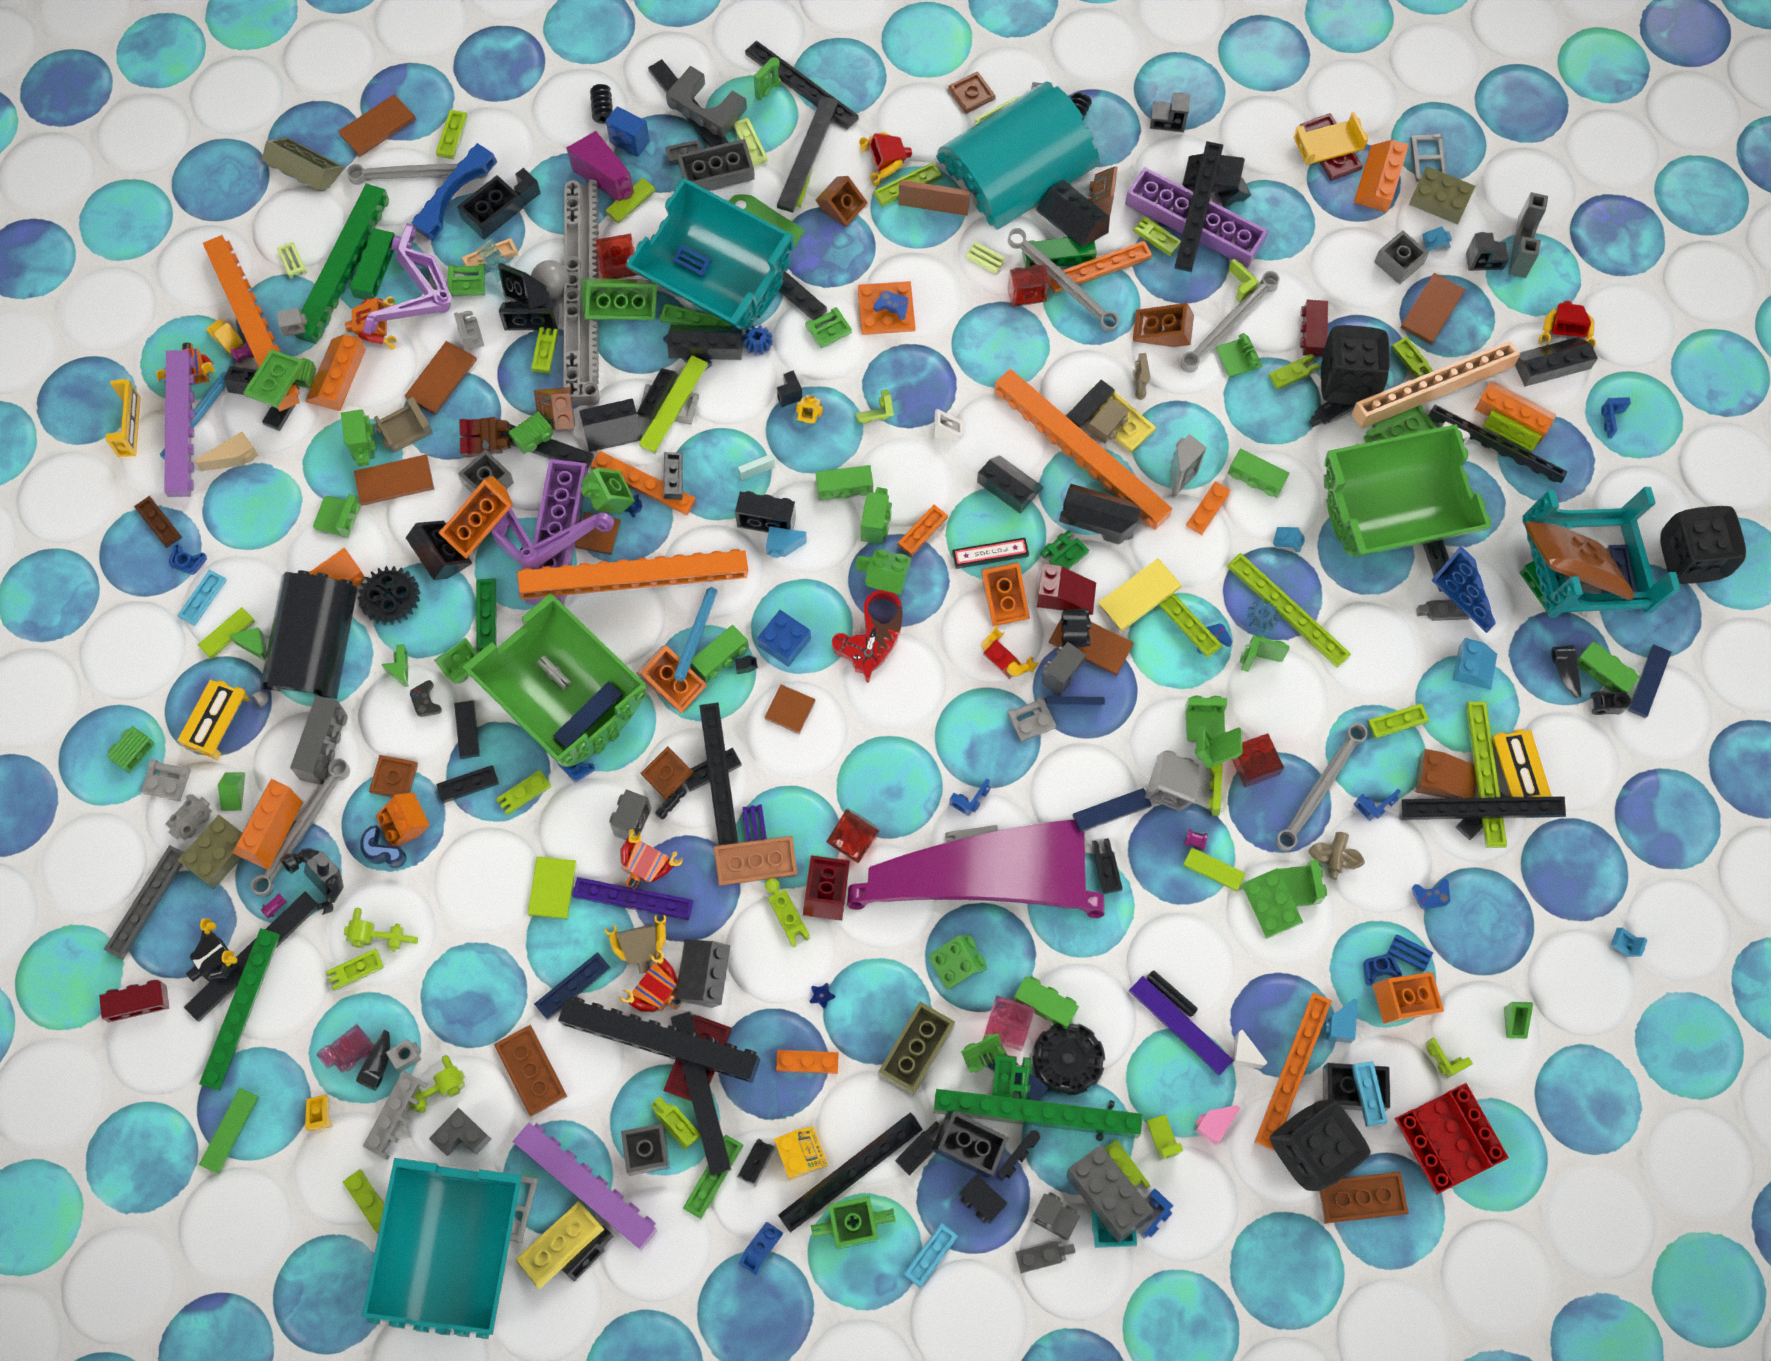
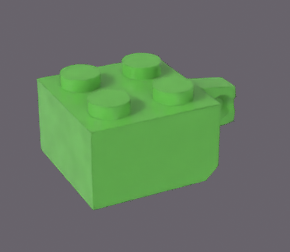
M363 409L341 412L344 443L352 459L356 461L358 466L369 465L370 459H375L374 451H377L376 442L372 438V435H375V430L369 415L366 416Z
M596 468L581 480L584 487L580 490L583 496L590 498L592 506L596 511L622 514L635 502L620 471Z
M877 487L875 493L870 492L866 495L860 525V538L863 542L883 545V539L888 537V524L891 521L892 503L889 502L887 488Z
M875 549L872 557L858 556L855 569L867 573L865 583L868 587L901 595L909 576L912 558L904 554L890 553L884 549Z

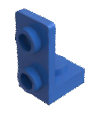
M1630 397L1608 398L1602 405L1601 414L1605 420L1604 431L1607 432L1608 438H1612L1617 432L1615 414H1621L1627 410L1631 404Z
M986 778L971 802H969L966 796L953 793L950 797L949 805L967 816L971 812L975 813L981 804L979 800L982 796L986 797L991 789L989 786L990 779Z
M1397 789L1378 807L1375 806L1371 798L1365 797L1363 794L1353 805L1369 821L1374 817L1379 819L1386 812L1384 808L1388 804L1392 807L1399 800L1397 796L1401 791Z
M1155 1188L1147 1196L1150 1199L1148 1202L1154 1209H1160L1162 1212L1141 1235L1143 1239L1147 1236L1151 1238L1159 1229L1156 1225L1161 1220L1165 1222L1173 1213L1170 1209L1174 1205Z
M765 1222L745 1249L739 1264L756 1275L768 1254L782 1237L783 1232L769 1222Z

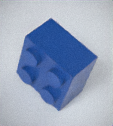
M618 106L607 118L606 126L609 142L616 147H621L627 153L639 157L650 142L647 121Z
M779 610L757 637L758 647L789 667L810 641L811 630L782 610Z

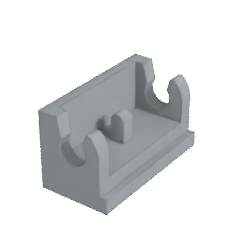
M473 312L454 313L465 351L484 346L477 318H466L473 315Z

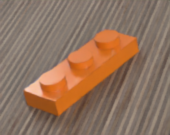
M1215 481L1186 526L1202 535L1229 496L1231 490Z
M933 504L901 538L898 546L912 557L948 519V515Z
M777 1050L776 1071L838 1074L839 1052Z

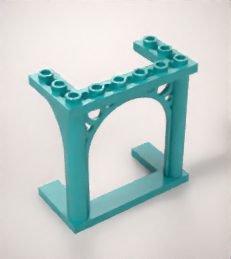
M1643 487L1622 508L1588 510L1558 509L1559 503L1555 490H1548L1522 516L1523 525L1527 521L1554 524L1566 529L1620 526L1625 545L1628 544L1632 570L1639 591L1634 592L1635 596L1632 600L1613 593L1593 594L1582 591L1578 576L1570 577L1566 580L1561 573L1551 569L1546 564L1526 530L1527 541L1531 548V556L1536 567V575L1540 582V591L1543 594L1545 609L1548 612L1549 618H1556L1565 612L1644 609L1645 613H1652L1681 590L1676 572H1669L1657 583L1654 582L1637 522L1642 515L1656 504L1651 487Z

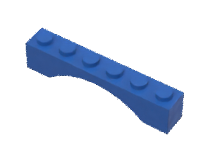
M476 143L468 151L466 157L458 163L457 168L447 176L443 185L437 188L434 196L425 203L424 208L414 216L411 222L414 228L433 241L443 229L445 210L454 194L468 182L487 175L497 163L494 154Z

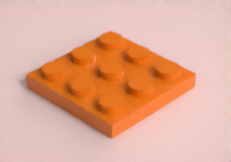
M911 281L858 285L862 335L913 332L916 330ZM883 291H889L908 298L907 312L904 320H900L897 313H891L887 309L879 312L874 311V304Z

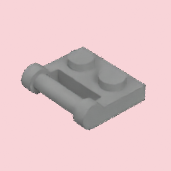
M1042 696L1036 698V701L1007 711L1008 718L1021 743L1056 729V724ZM1040 708V713L1018 722V716Z
M151 759L140 792L180 802L191 769L187 766L178 767L159 763L158 760ZM157 770L178 774L180 777L179 780L156 775Z

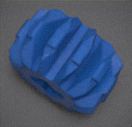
M752 325V330L746 328V334H743L742 338L744 341L743 346L747 348V352H753L755 356L757 353L763 355L764 351L769 352L770 346L773 345V337L768 328L762 329L761 325L758 328Z

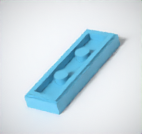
M209 570L177 616L196 626L227 579Z
M1373 1061L1351 1065L1365 1126L1371 1127L1387 1124L1388 1121Z
M941 1223L903 1275L921 1288L958 1238V1235Z

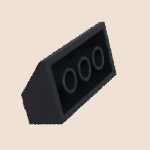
M1065 180L1050 187L1036 208L1040 215L1081 248L1109 233L1110 216Z
M671 324L668 332L669 358L690 359L691 355L699 359L742 360L743 328Z
M1576 337L1520 352L1515 367L1524 387L1589 370L1593 367L1598 357L1590 342Z

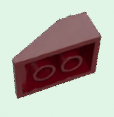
M1043 564L1037 607L1061 611L1062 609H1089V615H1093L1097 582L1062 566Z
M811 855L803 916L842 921L850 860Z

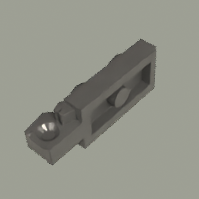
M1452 600L1428 601L1426 604L1418 605L1416 608L1417 616H1428V619H1432V621L1470 619Z
M1060 1241L1017 1251L1015 1254L1021 1274L1060 1264L1066 1261L1065 1255L1073 1254L1076 1251L1074 1244L1063 1246Z

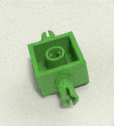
M870 1196L828 1205L831 1218L829 1222L810 1226L813 1239L832 1235L835 1239L836 1250L878 1242L877 1225L896 1222L893 1208L879 1212L872 1211ZM851 1218H854L856 1222L859 1221V1223L856 1224V1228H852L851 1225H847L848 1223H850Z

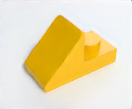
M220 318L206 329L207 333L230 355H232L230 349H237L244 345V342L228 323H224Z
M327 1094L306 1099V1131H317L332 1127Z

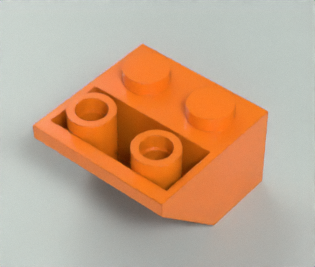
M414 792L394 795L376 815L390 846H401L419 837L430 826Z

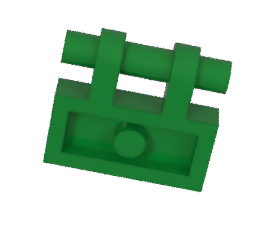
M1068 530L1064 534L1058 535L1053 543H1048L1040 554L1043 558H1046L1048 555L1053 556L1049 559L1050 565L1070 569L1088 555L1090 550L1078 538L1071 542L1069 538L1073 535ZM1059 546H1065L1061 551L1057 550Z
M996 1054L992 1095L1013 1098V1091H1019V1099L1027 1100V1094L1030 1092L1029 1075L1032 1073V1066H1030L1031 1058L1023 1057L1022 1065H1016L1017 1056ZM1015 1072L1021 1073L1019 1084L1014 1083Z

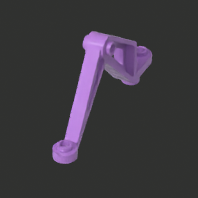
M406 224L402 237H394L391 249L398 251L397 261L424 296L369 313L365 321L363 333L371 335L372 331L376 332L378 322L437 312L444 313L450 309L452 295L448 290L435 257L411 249L412 242L410 240L415 239L417 229H414L413 224ZM416 265L428 269L437 288L436 290L431 287Z
M510 508L493 528L492 534L496 545L522 569L531 568L535 570L595 527L603 532L610 531L614 525V519L606 513L595 514L532 545L513 510ZM509 527L512 528L523 549L521 551L504 536Z

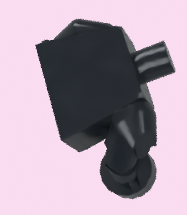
M312 848L301 849L298 854L287 853L281 857L282 865L290 874L299 870V864L305 863V875L327 899L326 902L317 905V910L324 909L322 915L332 912V903H335L344 885L339 868L322 851L319 852Z

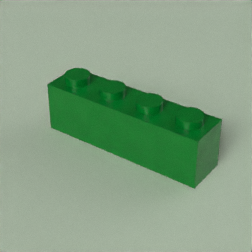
M374 228L372 234L368 236L366 249L362 251V259L360 264H357L356 274L349 284V288L355 298L365 300L377 296L394 250L391 249L395 237L393 232Z
M1069 237L1028 241L1058 267L1079 265L1095 259L1097 256L1095 241L1082 248ZM1022 251L1025 270L1041 269Z

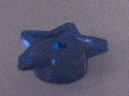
M639 494L633 496L635 502L624 511L629 512L633 518L643 507Z
M828 983L820 987H811L814 995L810 1003H819L823 1009L826 1008L828 1001L836 997L829 992Z

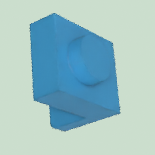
M1443 226L1422 234L1425 248L1428 252L1444 245L1447 249L1451 248V234L1449 231L1446 232Z
M1277 527L1273 544L1275 547H1293L1296 552H1300L1301 547L1304 545L1305 537L1298 527Z
M1622 927L1616 928L1610 945L1626 957H1641L1648 940L1645 937H1635Z

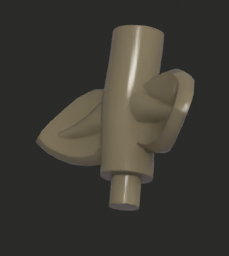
M1336 832L1332 846L1326 843H1317L1308 851L1315 860L1318 859L1319 863H1329L1330 879L1337 880L1338 873H1342V867L1356 869L1365 864L1364 857L1359 851L1350 848L1345 849L1349 839V834Z

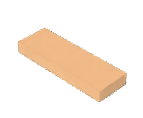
M509 238L463 256L462 260L465 266L485 264L487 268L519 254L512 239Z

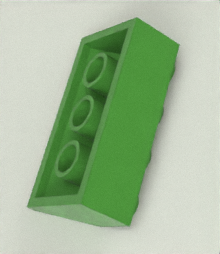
M581 278L580 297L585 319L655 320L657 284L643 279Z

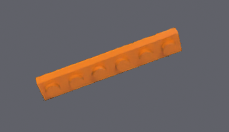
M1142 241L1062 271L1077 285L1149 260L1152 254L1146 242ZM1048 276L1047 280L1054 293L1064 290Z
M602 451L598 452L590 465L591 469L602 468L620 471L628 487L685 515H688L696 502L695 497L683 492L682 500L663 499V481Z

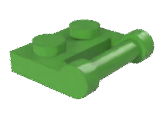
M771 58L754 75L755 97L759 100L764 96H768L774 87L781 85L778 73L780 66L778 58Z
M479 264V266L448 265V290L452 296L485 295V264ZM456 273H479V276H460V277H455V274H456Z
M837 307L813 321L805 322L808 332L811 333L820 348L852 333L851 327ZM835 318V320H833V321H831V322H829V323L823 325L822 327H820V328H818V329L815 328V327H817V326H819V325H821V324H823V323H825V322H827V321H829V320Z

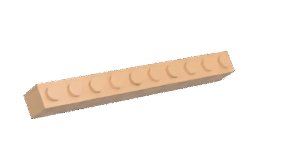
M1507 341L1356 402L1351 416L1359 427L1363 429L1515 366L1520 352L1511 341Z

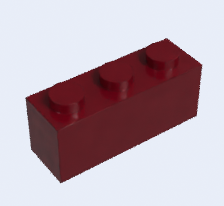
M1307 299L1305 305L1301 306L1300 317H1303V322L1300 324V332L1303 333V337L1300 339V348H1302V355L1304 356L1313 354L1314 356L1322 357L1328 338V301Z
M150 980L147 984L140 986L138 984L129 985L123 990L110 989L105 994L99 995L101 1017L108 1023L170 1009L167 985L159 980Z

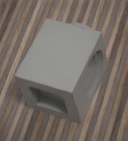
M298 307L277 312L279 328L284 337L306 332L305 325L307 324L305 314H301Z
M408 1039L386 1052L394 1067L400 1073L422 1060L419 1056V1053H421L419 1046L416 1042L412 1043ZM410 1050V1056L407 1059H401L402 1053Z

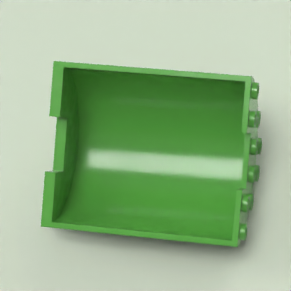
M1457 424L1327 451L1324 466L1327 469L1326 475H1323L1324 488L1328 489L1326 505L1339 543L1343 542V550L1348 556L1353 555V558L1372 555L1481 532L1491 527V519L1485 510V501L1481 498L1480 492L1474 495V491L1468 483V473L1463 468V464L1468 459V450L1464 447L1463 435L1461 430L1458 429Z
M550 593L522 616L523 626L498 647L491 642L462 668L559 765L570 767L583 762L595 753L600 754L605 749L606 744L610 741H615L619 737V732L628 723L638 709L642 699L646 696V684ZM547 656L572 681L570 686L563 681L568 687L566 690L563 691L553 679L550 680L547 677L548 674L537 665L539 659L546 664L541 657ZM609 681L623 696L586 733L566 749L553 735Z

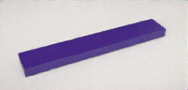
M580 877L576 879L572 895L573 898L683 920H690L694 903L691 899L641 889H632Z
M1144 976L1129 989V992L1216 1074L1220 1076L1233 1062V1059Z

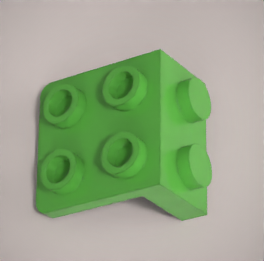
M349 494L347 500L325 496L314 521V529L348 538L361 508L357 497Z
M1252 636L1249 644L1245 645L1244 652H1242L1239 663H1242L1241 670L1249 672L1256 656L1283 662L1290 646L1282 641L1267 640L1264 636Z
M464 638L434 661L447 679L454 684H461L468 679V674L462 667L478 653L467 638Z
M1199 695L1188 698L1185 704L1186 736L1189 742H1196L1197 727L1201 725L1206 727L1212 737L1225 733L1224 711L1227 707V698H1222L1221 696L1202 698Z
M1204 725L1197 727L1195 755L1199 760H1202L1207 768L1220 765L1242 755L1243 731L1240 727L1212 737Z
M1318 859L1310 860L1306 866L1279 869L1296 907L1321 904L1325 896H1327V888L1325 884L1323 885L1321 878L1323 877V868L1319 865Z
M969 934L956 936L929 955V959L946 989H952L971 975L983 973L988 969L985 958L978 952L975 947L976 942Z

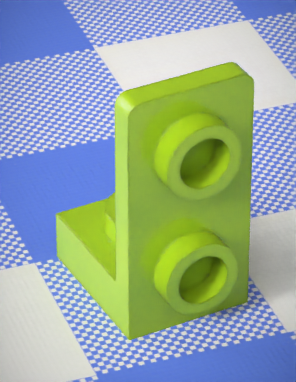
M1233 259L1230 263L1229 271L1242 282L1237 288L1238 292L1236 295V299L1241 302L1257 288L1259 281L1245 269L1242 263Z
M888 389L881 390V397H879L880 409L855 413V418L858 422L869 423L874 419L885 420L889 416H894L891 394Z
M1434 1037L1426 1042L1428 1053L1436 1059L1440 1073L1445 1075L1447 1079L1473 1064L1469 1057L1463 1060L1459 1057L1449 1063Z
M1165 1114L1147 1120L1148 1128L1161 1161L1183 1152L1181 1143H1176Z

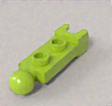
M775 878L768 879L764 886L767 892L772 893V896L768 897V901L791 946L796 947L795 937L797 935H802L808 941L810 935L786 889L779 891L780 882Z

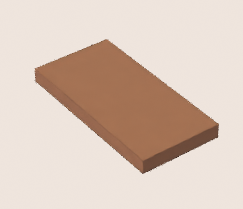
M792 836L714 846L719 886L798 875Z

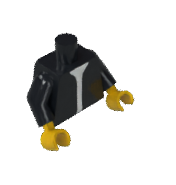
M203 918L200 921V928L203 930L200 941L195 951L190 954V959L195 966L186 974L192 982H195L201 976L209 982L226 979L229 973L240 965L237 962V958L233 956L235 952L230 951L224 941L214 932L212 933L211 930L216 929V924L211 922L210 918Z

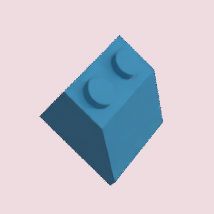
M1464 638L1459 645L1453 680L1491 689L1497 653L1484 642Z

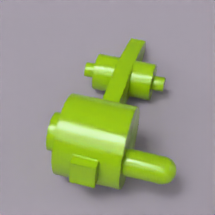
M359 907L354 909L352 920H349L348 926L344 928L345 941L351 943V946L356 948L371 945L372 938L388 940L387 947L391 948L390 951L392 952L400 949L401 942L418 943V937L403 935L404 928L400 927L401 924L398 923L395 926H391L390 933L373 931V923L360 920L362 909Z
M444 1055L442 1057L445 1069L434 1075L435 1085L421 1092L419 1087L414 1096L415 1099L419 1100V1103L416 1105L411 1102L408 1109L414 1107L416 1112L424 1113L426 1112L425 1108L428 1107L426 1099L438 1092H440L441 1097H454L465 1087L463 1079L466 1077L463 1071L458 1070L457 1066H453L449 1056Z

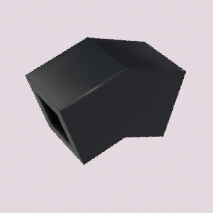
M748 655L735 659L737 674L749 673L758 669L756 657Z

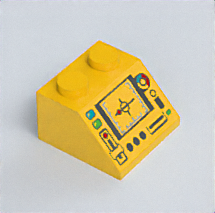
M813 1126L774 1138L789 1181L828 1166Z

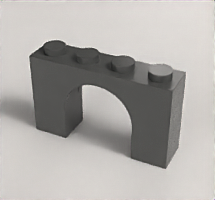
M689 66L666 93L667 105L671 109L681 112L686 118L696 121L699 126H704L713 134L723 138L747 110L746 98L732 90L722 103L714 108H701L697 106L693 99L704 87L705 76L701 71Z
M1530 192L1518 216L1508 275L1526 278L1539 255L1541 240L1534 238L1547 208V195Z

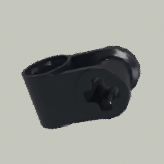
M1597 691L1590 694V698L1593 699L1592 714L1619 715L1624 713L1631 704L1630 696L1624 692ZM1616 701H1620L1623 706L1618 705Z

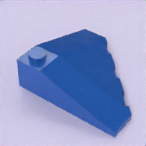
M1460 546L1431 581L1487 633L1496 622L1478 572L1476 560Z

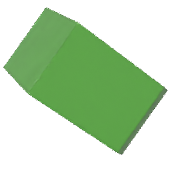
M259 627L232 633L229 636L234 644L265 661L267 654L264 634Z
M225 772L217 786L222 811H242L245 772Z
M1511 1002L1504 1007L1507 1038H1528L1533 1009L1532 1002Z

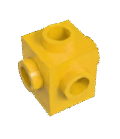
M811 395L803 397L800 402H797V420L805 423H816L818 417H821L823 413V406H820L821 400Z

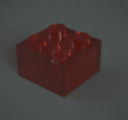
M631 233L596 239L600 272L603 279H619L638 275L626 267L628 258L631 255L633 256L636 251Z
M1033 265L1025 268L1017 267L1010 270L1008 293L1011 307L1047 302L1049 279L1045 265Z
M1268 733L1243 742L1242 755L1232 759L1244 788L1279 776L1284 769Z

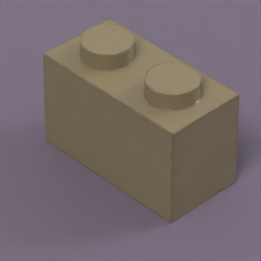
M1111 398L1089 423L1088 432L1106 444L1109 439L1113 440L1120 426L1124 427L1129 420L1127 417L1129 410Z

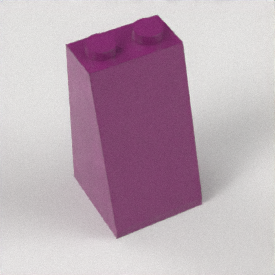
M597 131L566 147L573 172L588 182L591 179L596 180L598 188L615 200H626L632 196L634 190L630 172Z

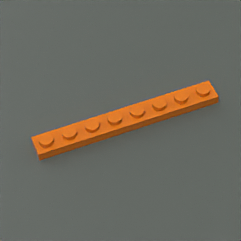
M1314 992L1311 994L1254 1143L1274 1151L1269 1137L1286 1122L1332 1000Z

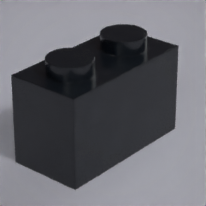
M977 1174L959 1193L961 1197L960 1202L968 1209L972 1207L977 1212L975 1216L982 1223L987 1222L990 1224L1007 1205V1202Z

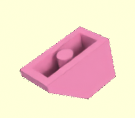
M1236 1105L1210 1110L1205 1115L1201 1114L1195 1123L1198 1126L1195 1132L1217 1145L1240 1107Z

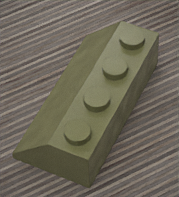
M288 137L266 140L262 161L268 163L269 167L281 170L285 175L297 178L298 182L310 185L314 190L321 191L322 189L330 188L344 169V166Z

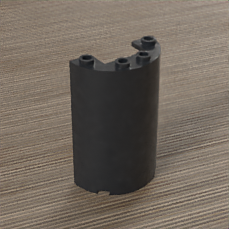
M298 570L297 573L285 572L281 577L260 688L272 691H281V689L312 693L324 698L337 699L358 588L352 585L350 580L341 579L340 581L328 578V574L325 573L311 575L309 574L310 572Z

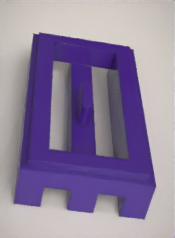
M762 804L758 806L752 805L747 808L742 807L747 842L751 841L747 812H751L755 841L759 840L755 811H759L762 840L767 839Z

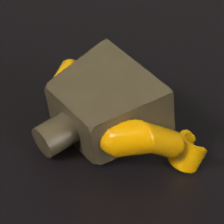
M656 915L654 917L655 924L618 931L616 926L613 925L614 931L609 933L608 929L605 928L612 951L622 961H627L628 965L637 963L639 974L647 973L650 969L649 960L651 959L649 955L651 954L654 958H657L658 952L655 949L660 951L663 949L666 941L665 925L667 921L665 915L664 920L661 922L657 921Z

